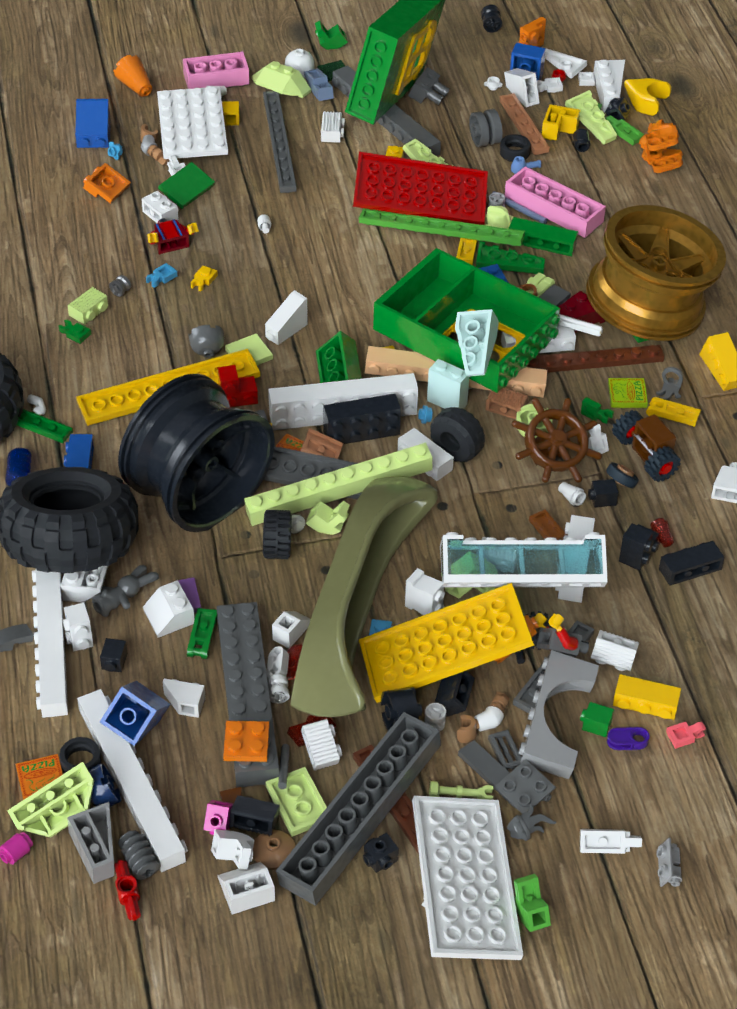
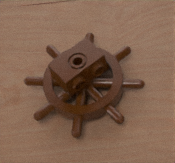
M533 398L532 404L538 414L527 425L513 420L511 423L512 427L525 432L526 449L518 452L515 455L516 459L521 460L530 456L536 466L543 467L542 481L544 483L549 482L552 471L564 472L568 470L571 472L574 480L580 483L582 477L576 466L585 455L597 460L602 458L600 452L588 448L587 431L593 429L597 425V421L592 420L582 424L576 416L569 412L572 402L570 398L564 400L562 409L544 410L538 398ZM551 419L558 420L556 429L551 423ZM543 422L548 432L536 428L537 425ZM565 423L568 426H570L572 430L565 432ZM577 436L578 444L571 442L570 438ZM570 449L577 452L572 459L568 452ZM558 456L563 458L564 461H556L555 458Z

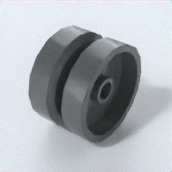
M488 109L483 113L478 111L470 114V133L476 147H484L488 143L494 145L501 142L503 133L502 123L495 109Z

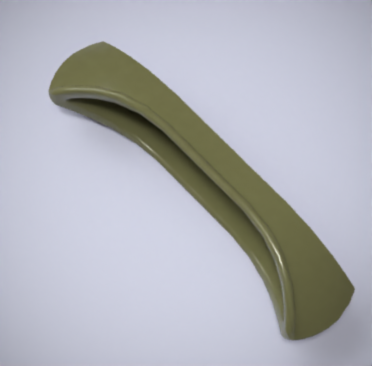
M385 477L374 479L361 493L347 521L310 619L297 666L291 697L292 707L318 717L345 716L366 710L364 695L353 673L357 645L379 582L389 561L402 542L435 505L438 499L437 490L431 485L414 478Z

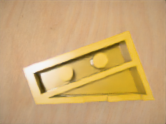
M729 333L709 336L699 355L723 391L737 388V351Z

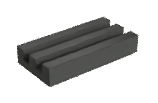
M509 730L488 735V740L499 763L507 771L510 768L514 770L520 765L521 755L518 754L519 751ZM503 736H505V739H506V741H507V743H508V745H509V747H510V749H511V751H512V753H513V755H514L516 761H513V759H512V757H511V755H510V753H509V750H508L507 746L505 745V743H504V741H503V738H502ZM496 738H497V740H498V743H499V745H500V747H501V749H502V751H503V753H504V755H505V757H506L508 763H506V761H505V758H504V756H503V754H502V752H501V750H500V748H499V746H498V744H497V742H496Z

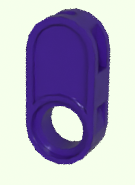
M642 727L613 728L608 732L607 737L608 746L614 750H640L646 748L649 742V732ZM641 735L645 740L640 742L636 741L633 737Z

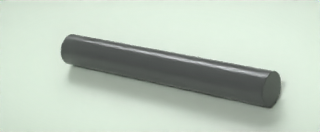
M283 744L281 747L278 781L280 789L287 787L290 746L288 744Z

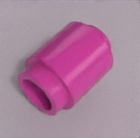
M24 832L15 834L0 846L1 860L6 864L10 863L13 865L30 852V848L33 846L32 840Z

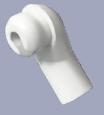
M32 394L29 395L27 401L36 406L33 409L35 414L44 415L46 407L43 399Z

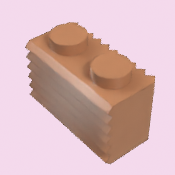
M502 388L498 393L491 390L486 399V410L516 419L517 412L521 410V407L527 405L528 395L517 391L514 392L510 389L507 390V388Z

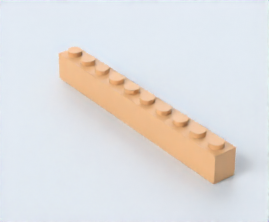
M368 346L365 374L392 376L414 373L417 381L428 382L429 368L435 361L418 352ZM529 367L522 368L518 375L508 382L505 388L514 392L524 393V395L544 398L547 370ZM469 379V388L490 390Z

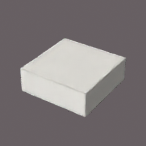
M579 72V86H595L594 72Z

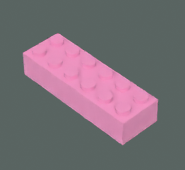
M524 167L506 181L505 197L566 229L578 231V235L584 238L604 222L605 205L532 169Z

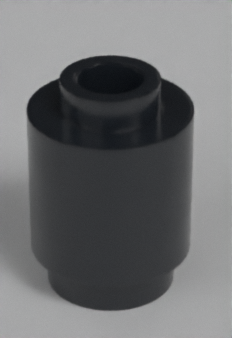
M577 129L573 133L575 148L579 152H585L590 147L589 133L586 129Z

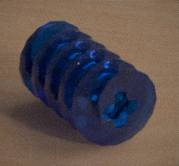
M15 448L8 453L5 479L8 486L11 485L13 480L18 477L27 476L31 472L32 454L28 449Z

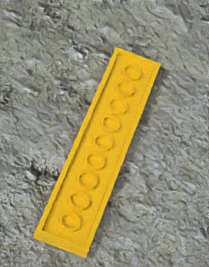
M245 349L76 397V401L87 426L137 412L155 391L171 380L183 375L202 374L218 384L217 367L236 365L238 378L248 376L258 378L260 377V370L249 350Z

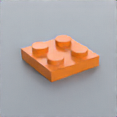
M226 721L224 761L267 762L269 721Z

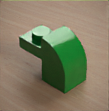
M320 20L315 23V33L319 38L320 46L324 49H338L348 43L346 33L338 24L327 30Z

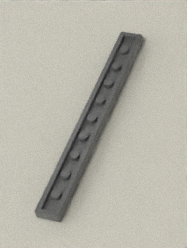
M265 91L263 92V100L280 193L296 192L295 177L279 93Z

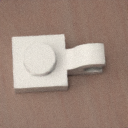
M175 155L169 156L170 162H167V165L169 167L168 171L172 176L184 168L185 164H179Z
M600 424L588 430L591 435L588 438V448L601 454L609 451L607 436L601 432Z

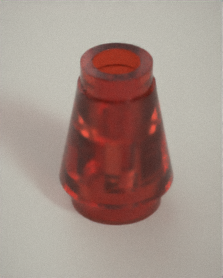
M658 518L651 522V530L659 533L658 541L664 548L671 546L674 541L668 521H665L664 518Z

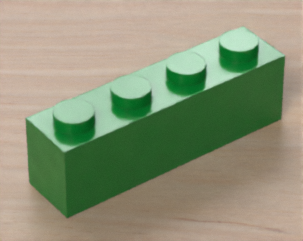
M513 217L508 228L525 231V237L521 245L572 257L577 244L578 231L517 217Z

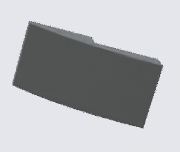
M19 624L0 630V652L13 650V646L16 643L33 642L34 634L28 625Z

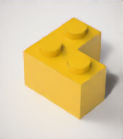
M549 104L543 120L542 137L557 141L560 132L573 134L579 125L580 110Z

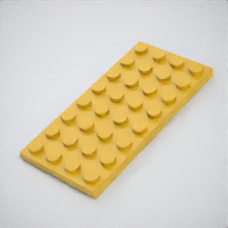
M512 583L359 639L376 703L381 701V694L384 691L406 687L417 689L534 646Z

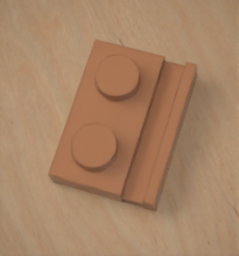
M309 428L300 452L338 459L344 443Z

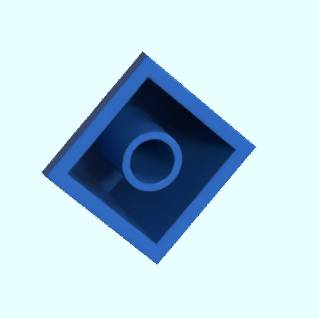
M76 99L75 136L77 148H109L111 129L109 100Z
M134 681L120 688L100 723L133 746H136L160 722L170 703L138 681Z

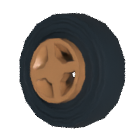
M611 462L606 469L611 479H614L621 486L633 489L639 482L634 472L622 464Z

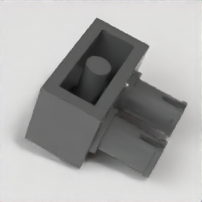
M427 67L414 83L408 96L420 104L428 98L439 105L448 94L450 88L441 84L438 80L440 75Z

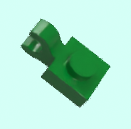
M588 397L582 400L581 414L591 420L597 421L599 419L602 423L607 424L608 418L612 419L614 412L610 409H601V404Z

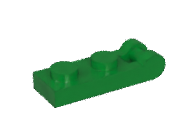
M197 609L187 648V657L201 656V659H208L217 621V610ZM196 645H202V648L195 647Z

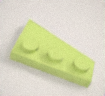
M416 139L404 144L402 148L412 160L448 165L444 162V158L435 156L431 153V149Z

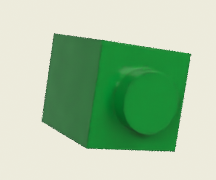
M590 702L588 708L583 709L580 721H583L582 730L607 737L614 709Z

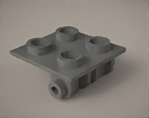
M524 760L494 788L523 814L528 811L530 804L534 808L541 801L548 802L552 797L550 793L556 787L532 764Z

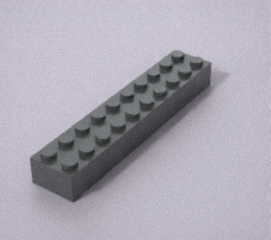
M257 602L217 606V621L229 721H269L267 762L233 761L236 788L266 785V781L279 777V765Z
M403 712L276 870L279 885L316 906L441 746L440 730Z

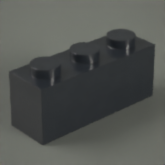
M710 541L661 556L659 571L669 586L722 570L725 557L715 542Z

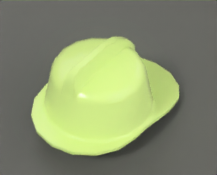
M489 206L485 215L484 225L508 229L513 216L509 215L508 210L503 206Z

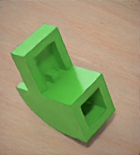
M535 873L515 879V905L523 925L530 932L551 926L549 907L541 898L539 880Z

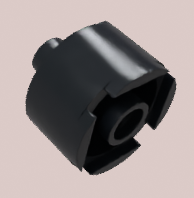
M414 687L382 692L380 702L381 706L385 705V712L381 713L387 731L390 730L403 712L418 720L419 716H422V706L420 703L417 704Z

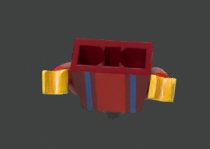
M162 218L154 225V231L147 234L148 243L150 245H157L158 254L188 248L189 236L199 232L197 223L188 224L186 227L175 219L167 221L165 218Z

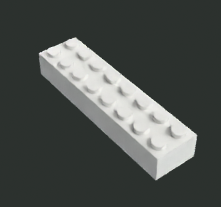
M411 373L270 388L269 416L272 429L281 430L323 425V405L396 394L401 407V416L417 415L418 386L415 375Z

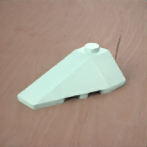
M492 309L457 312L455 330L458 335V343L461 348L467 376H480L486 373L497 338L499 323Z

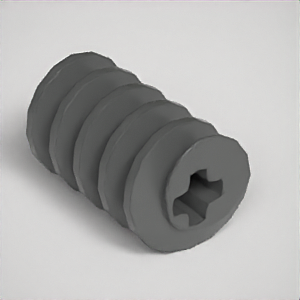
M132 830L121 836L118 845L135 879L144 880L157 873L161 866L157 862L156 855H153L154 852L150 848L149 842L146 841V836L139 834L136 830Z

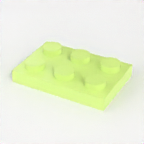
M306 767L288 773L287 787L285 789L278 787L279 777L266 781V788L273 802L280 805L279 813L291 837L308 831L327 808Z

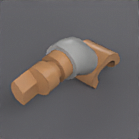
M143 124L140 134L143 153L153 157L160 164L167 165V162H170V160L164 159L163 150L159 149L155 143L158 140V130L150 132L148 131V126Z

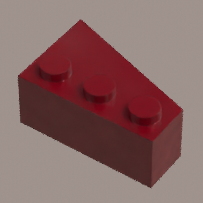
M579 291L559 306V314L592 324L605 322L590 304L587 294Z

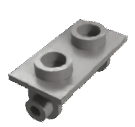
M668 838L657 848L656 853L659 864L658 876L660 887H663L667 882L677 887L682 882L681 867L675 866L680 864V848L677 847V844H671V838Z

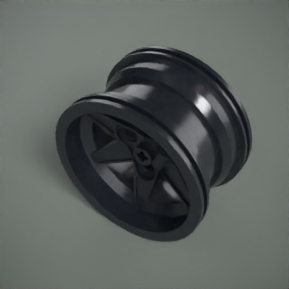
M202 374L183 375L160 387L135 413L120 444L118 455L119 472L124 482L136 492L148 496L162 497L168 516L182 529L189 532L208 531L245 505L244 498L253 496L257 491L272 461L275 447L274 432L270 423L255 411L230 408L222 387L208 376Z

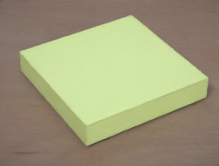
M257 334L225 345V350L228 354L248 349L256 365L273 359V354Z

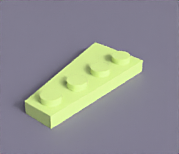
M590 90L566 101V107L580 110L579 120L604 145L616 139L617 134L610 122L605 119L604 112L599 109L596 99L592 98Z

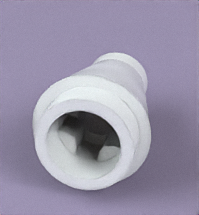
M562 482L558 487V491L572 505L579 506L586 499V493H584L582 488L566 482Z

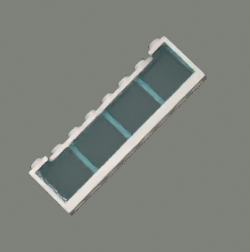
M449 532L443 535L441 540L442 587H502L512 583L513 587H605L607 584L605 535H600L598 532H590L582 540L572 537L565 538L564 540H557L556 538H545V540H537L536 538H525V540H517L516 538H505V540H497L496 538H485V540L465 538L463 540V535Z

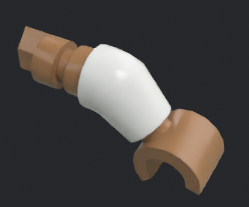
M497 692L491 705L484 712L475 717L460 715L461 727L457 730L458 741L460 743H470L475 740L477 729L481 732L496 728L504 718L503 713L510 698L505 693Z

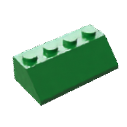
M339 331L316 350L320 383L362 379L356 341L342 331Z

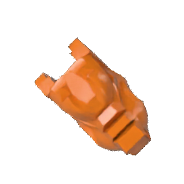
M663 119L653 124L650 123L648 133L639 140L641 148L644 149L642 158L652 166L655 173H662L681 167L683 165L682 151L680 149H667L679 142L676 125L664 123Z

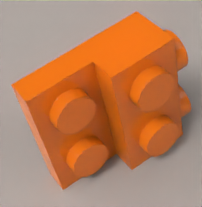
M540 17L520 27L519 43L536 47L544 45L546 19Z
M104 163L101 167L98 166L91 176L88 175L84 179L83 183L85 184L83 188L94 197L100 195L111 204L130 186L131 182Z

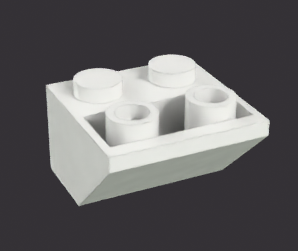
M101 566L96 570L87 572L64 573L61 582L63 601L83 603L100 593L108 566Z
M261 862L249 865L248 870L236 869L218 875L231 914L275 901V886L267 867Z

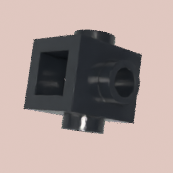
M624 97L614 98L609 102L605 113L607 116L611 115L617 120L623 119L625 121L631 108Z
M387 832L377 838H371L364 844L363 860L376 873L382 869L390 868L393 863L398 861L399 848Z

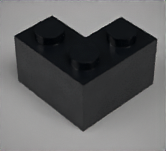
M631 523L622 538L619 562L640 571L644 564L647 565L649 563L652 552L656 553L660 545L658 541L659 533L640 524L635 525Z

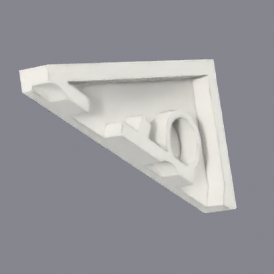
M546 49L545 59L558 69L564 70L565 75L569 78H573L587 66V60Z

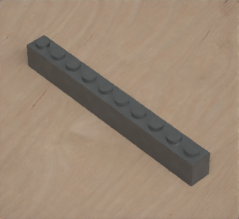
M347 65L333 71L332 83L349 98L356 72ZM394 104L377 121L402 143L406 144L416 139L431 149V153L435 156L440 155L441 141L397 105Z

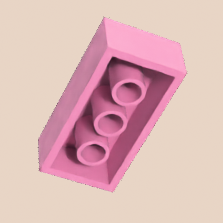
M243 52L183 59V72L188 89L206 88L207 86H225L228 88L249 84V68Z

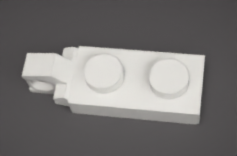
M580 829V853L625 854V852H630V847H642L641 836L630 835V831Z

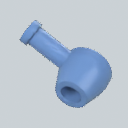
M517 156L511 164V171L516 174L524 167L529 169L541 168V161L537 160L526 163L524 157Z

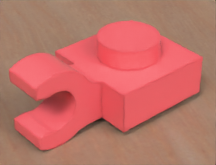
M682 722L667 727L666 733L676 749L695 743V738L704 737L703 730H706L703 722H697L691 726H688L687 722Z

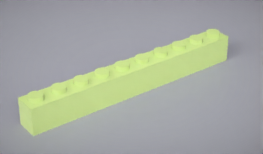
M426 443L419 444L244 498L246 512L252 526L264 523V513L266 510H290L291 514L315 507L320 501L325 504L363 492L374 479L412 477L431 471L432 455Z

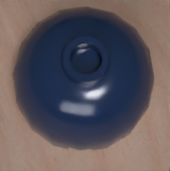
M99 764L89 770L94 779L90 802L95 807L109 802V807L122 801L119 788L115 790L113 783L115 780L104 764Z

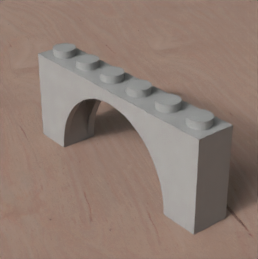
M551 650L549 657H544L541 669H544V673H540L537 685L540 688L539 691H535L532 700L535 703V707H531L527 718L531 722L530 725H526L523 733L526 741L521 743L518 752L519 755H522L520 764L527 760L538 770L566 779L570 778L574 770L578 751L564 745L550 731L544 717V704L552 696L564 691L576 690L590 693L596 681L599 665Z

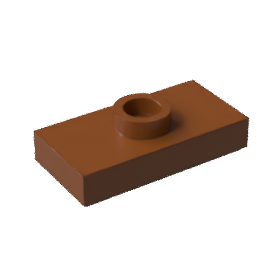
M546 509L529 516L530 523L544 540L545 538L563 540L564 536L567 535Z

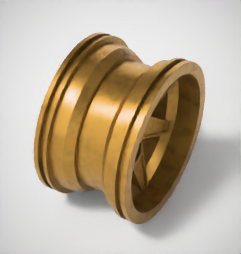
M636 205L616 212L609 219L604 232L603 241L607 256L594 265L586 283V294L590 304L608 323L640 338L671 341L691 335L698 329L705 315L706 302L704 290L718 281L725 267L726 252L723 244L703 223L674 209L655 205Z

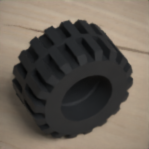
M290 510L265 511L263 523V556L265 559H289L291 555L292 514Z

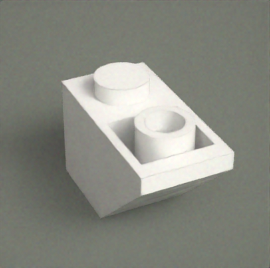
M284 611L272 624L273 640L290 649L308 628L310 618L296 611Z
M164 678V695L177 713L199 718L205 701L204 685Z

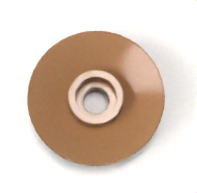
M274 830L271 836L260 834L254 840L253 859L256 863L261 862L267 869H278L295 848V842L290 835L279 830Z

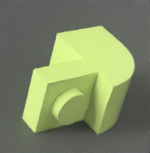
M320 501L310 510L305 524L320 533L337 534L341 532L343 523L349 515L347 511L350 505L343 501L336 508L332 509Z

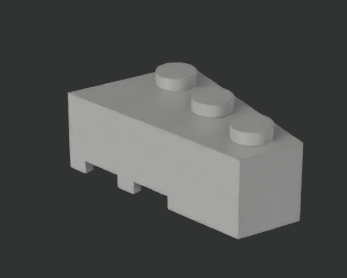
M109 802L67 817L69 834L93 884L115 876Z

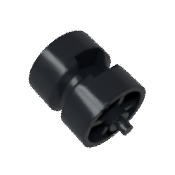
M496 5L485 6L481 10L483 27L487 32H497L502 27L500 10Z

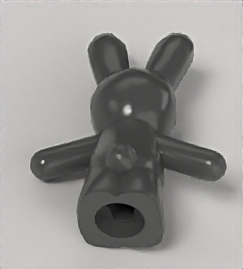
M139 565L130 575L122 577L118 581L117 587L102 586L101 594L92 597L95 611L107 617L109 612L116 609L120 604H122L124 609H129L130 602L128 598L137 595L140 587L158 580L159 574L157 572L146 574L147 567Z

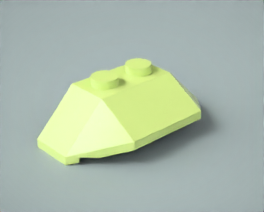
M272 61L251 76L255 84L281 94L303 98L311 92V88L299 70L282 65L276 61Z
M81 762L9 809L8 813L18 830L51 838L68 827L67 817L89 809L94 779L85 764Z

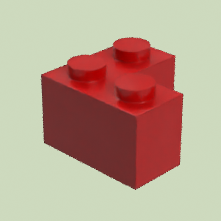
M236 365L217 367L218 384L224 390L230 407L258 404V390L254 376L238 378Z

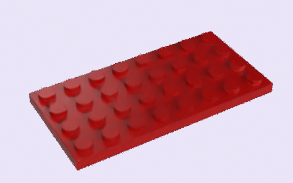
M359 151L353 207L484 225L488 171Z

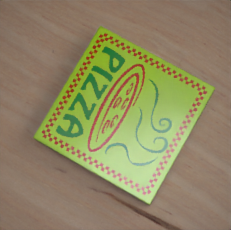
M608 378L611 408H647L648 401L644 378Z

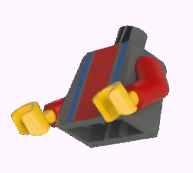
M538 613L534 617L540 628L536 648L578 656L579 653L586 654L588 652L589 642L582 641V635L567 632L565 627L560 626L564 621L560 614L556 615L554 613L549 619L548 623L553 628L543 625L547 621L543 614Z

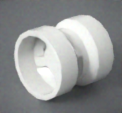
M281 674L272 675L268 678L270 701L277 704L286 702L290 698L287 688L288 678Z
M439 703L429 704L425 709L424 723L440 731L443 730L446 717L445 707Z

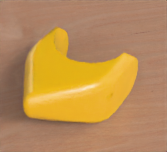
M653 78L628 79L624 81V87L635 110L650 116L657 114L659 111V102L656 98L665 99L669 97L672 90L668 82Z

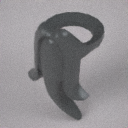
M667 367L662 372L664 382L662 390L657 391L656 394L662 396L659 398L664 400H670L674 394L675 398L679 399L681 398L679 390L684 375L678 368ZM668 372L676 373L679 379L667 378L666 374Z
M530 804L528 811L521 815H516L507 825V829L510 831L511 837L527 841L531 838L530 834L537 830L544 833V829L541 826H534L536 823L544 821L556 824V821L542 814L530 817L534 810Z

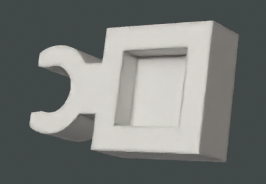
M560 77L545 78L544 81L537 80L538 92H543L544 90H547L548 93L563 91Z

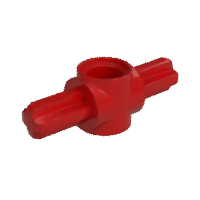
M118 860L114 864L117 876L115 885L118 899L125 906L128 919L136 921L141 917L138 905L140 895L137 881L133 875H130L127 861Z

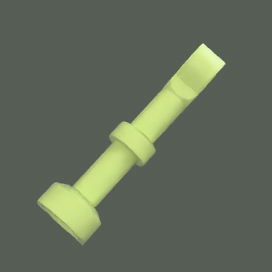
M430 781L429 796L451 795L456 796V798H462L463 796L493 800L492 795L485 794L492 793L493 786L485 785L482 788L471 789L463 788L461 785H457V787L439 786L438 781Z

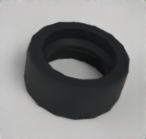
M507 135L500 142V155L505 160L511 162L517 156H522L526 160L530 154V141L522 135ZM509 147H520L522 149L514 150Z
M87 737L72 738L64 743L60 749L59 758L64 773L77 766L69 763L68 758L78 751H87L93 754L92 760L85 764L88 771L101 764L102 761L98 744Z

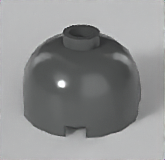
M210 325L193 328L191 334H188L191 348L201 356L206 358L213 357L222 350L224 345L223 329L215 325L216 328H210Z

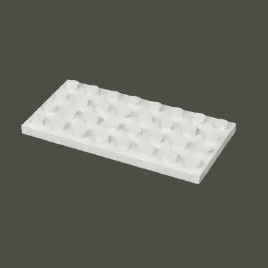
M414 796L412 804L431 957L521 960L523 949L499 800Z

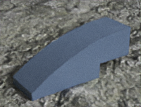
M317 68L304 72L312 93L319 101L334 98L333 86L328 83L327 76Z

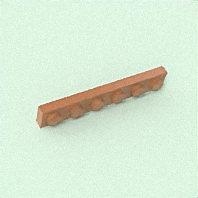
M513 93L500 96V103L520 134L530 141L532 153L534 155L548 153V144L516 95Z

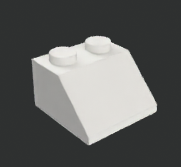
M178 580L159 587L143 606V610L158 638L194 624L193 607Z

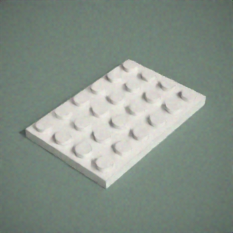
M220 87L157 91L164 159H169V156L173 155L176 158L228 155Z

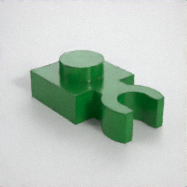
M64 320L65 326L59 325L61 333L66 334L67 338L79 344L91 335V329L79 323L72 325L70 320Z

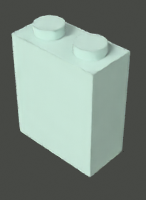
M437 359L428 372L427 401L444 409L450 407L464 409L468 403L469 376L466 375L465 370Z

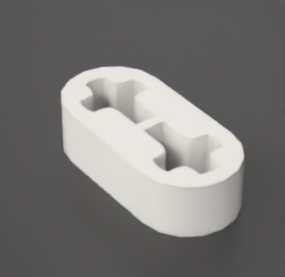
M281 646L273 648L269 653L266 671L268 678L276 674L287 675L289 653Z

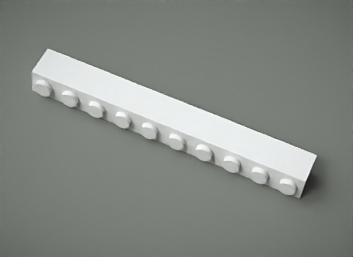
M35 568L32 571V580L36 582V585L32 586L33 597L37 598V601H33L34 613H37V616L33 617L34 628H38V632H34L35 644H38V648H35V660H39V664H35L36 677L39 676V680H36V692L40 693V697H36L37 710L41 709L43 718L68 715L63 599L61 591L62 578L59 572L48 573L37 571Z
M101 689L77 698L79 711L94 741L98 744L100 753L141 834L146 836V841L149 842L150 848L154 852L153 855H156L157 862L161 866L160 871L164 872L185 863V853L188 852L184 840H179V832L175 823H170L168 809L166 806L162 807L158 790H153L152 779L149 774L144 773V764L140 757H136L135 747L100 723V720L111 704L108 695L104 696Z

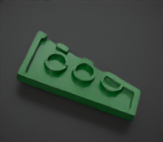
M480 241L476 267L482 268L498 264L501 270L543 274L545 258L527 253L521 255L516 250L509 249L506 251L500 249V246L493 245L491 247L485 245V242Z

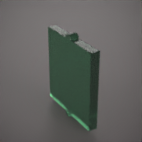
M342 60L319 65L317 68L327 76L328 82L333 79V71L345 67V64Z

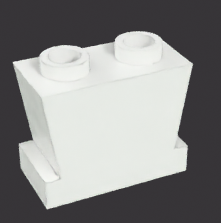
M417 568L406 580L405 607L411 610L415 609L422 615L444 608L443 598L445 592L444 587H442V581L425 575L424 571Z

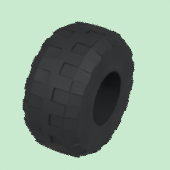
M446 408L431 423V439L435 444L453 456V461L468 462L472 460L484 447L485 434L483 427L473 414L463 408Z

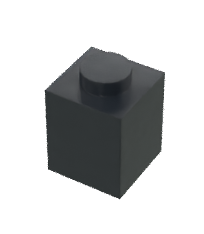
M615 480L592 481L591 489H588L589 500H592L594 508L617 506L619 492Z
M106 638L100 655L102 670L122 673L128 654L125 640Z

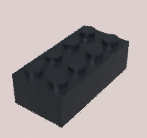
M396 394L323 405L324 435L344 444L400 435L401 407Z

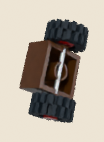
M630 410V412H625L624 416L620 415L621 418L616 419V423L613 424L612 433L621 444H632L633 450L645 462L644 468L654 481L660 482L661 480L663 482L665 478L669 479L671 474L674 475V471L679 469L677 466L681 464V459L674 452L676 442L674 433L655 414L643 418L638 411Z

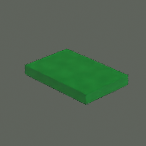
M190 162L161 183L158 189L183 209L213 187L215 181L193 162Z

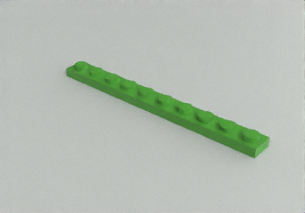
M363 208L359 216V223L467 238L494 242L496 244L521 246L525 237V231L365 208Z

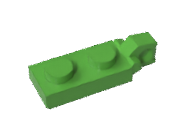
M611 115L606 117V120L610 122L616 134L631 145L637 144L644 135L623 119L617 120Z

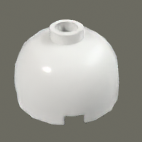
M293 50L285 58V66L299 70L303 78H305V71L315 69L314 58L306 50Z

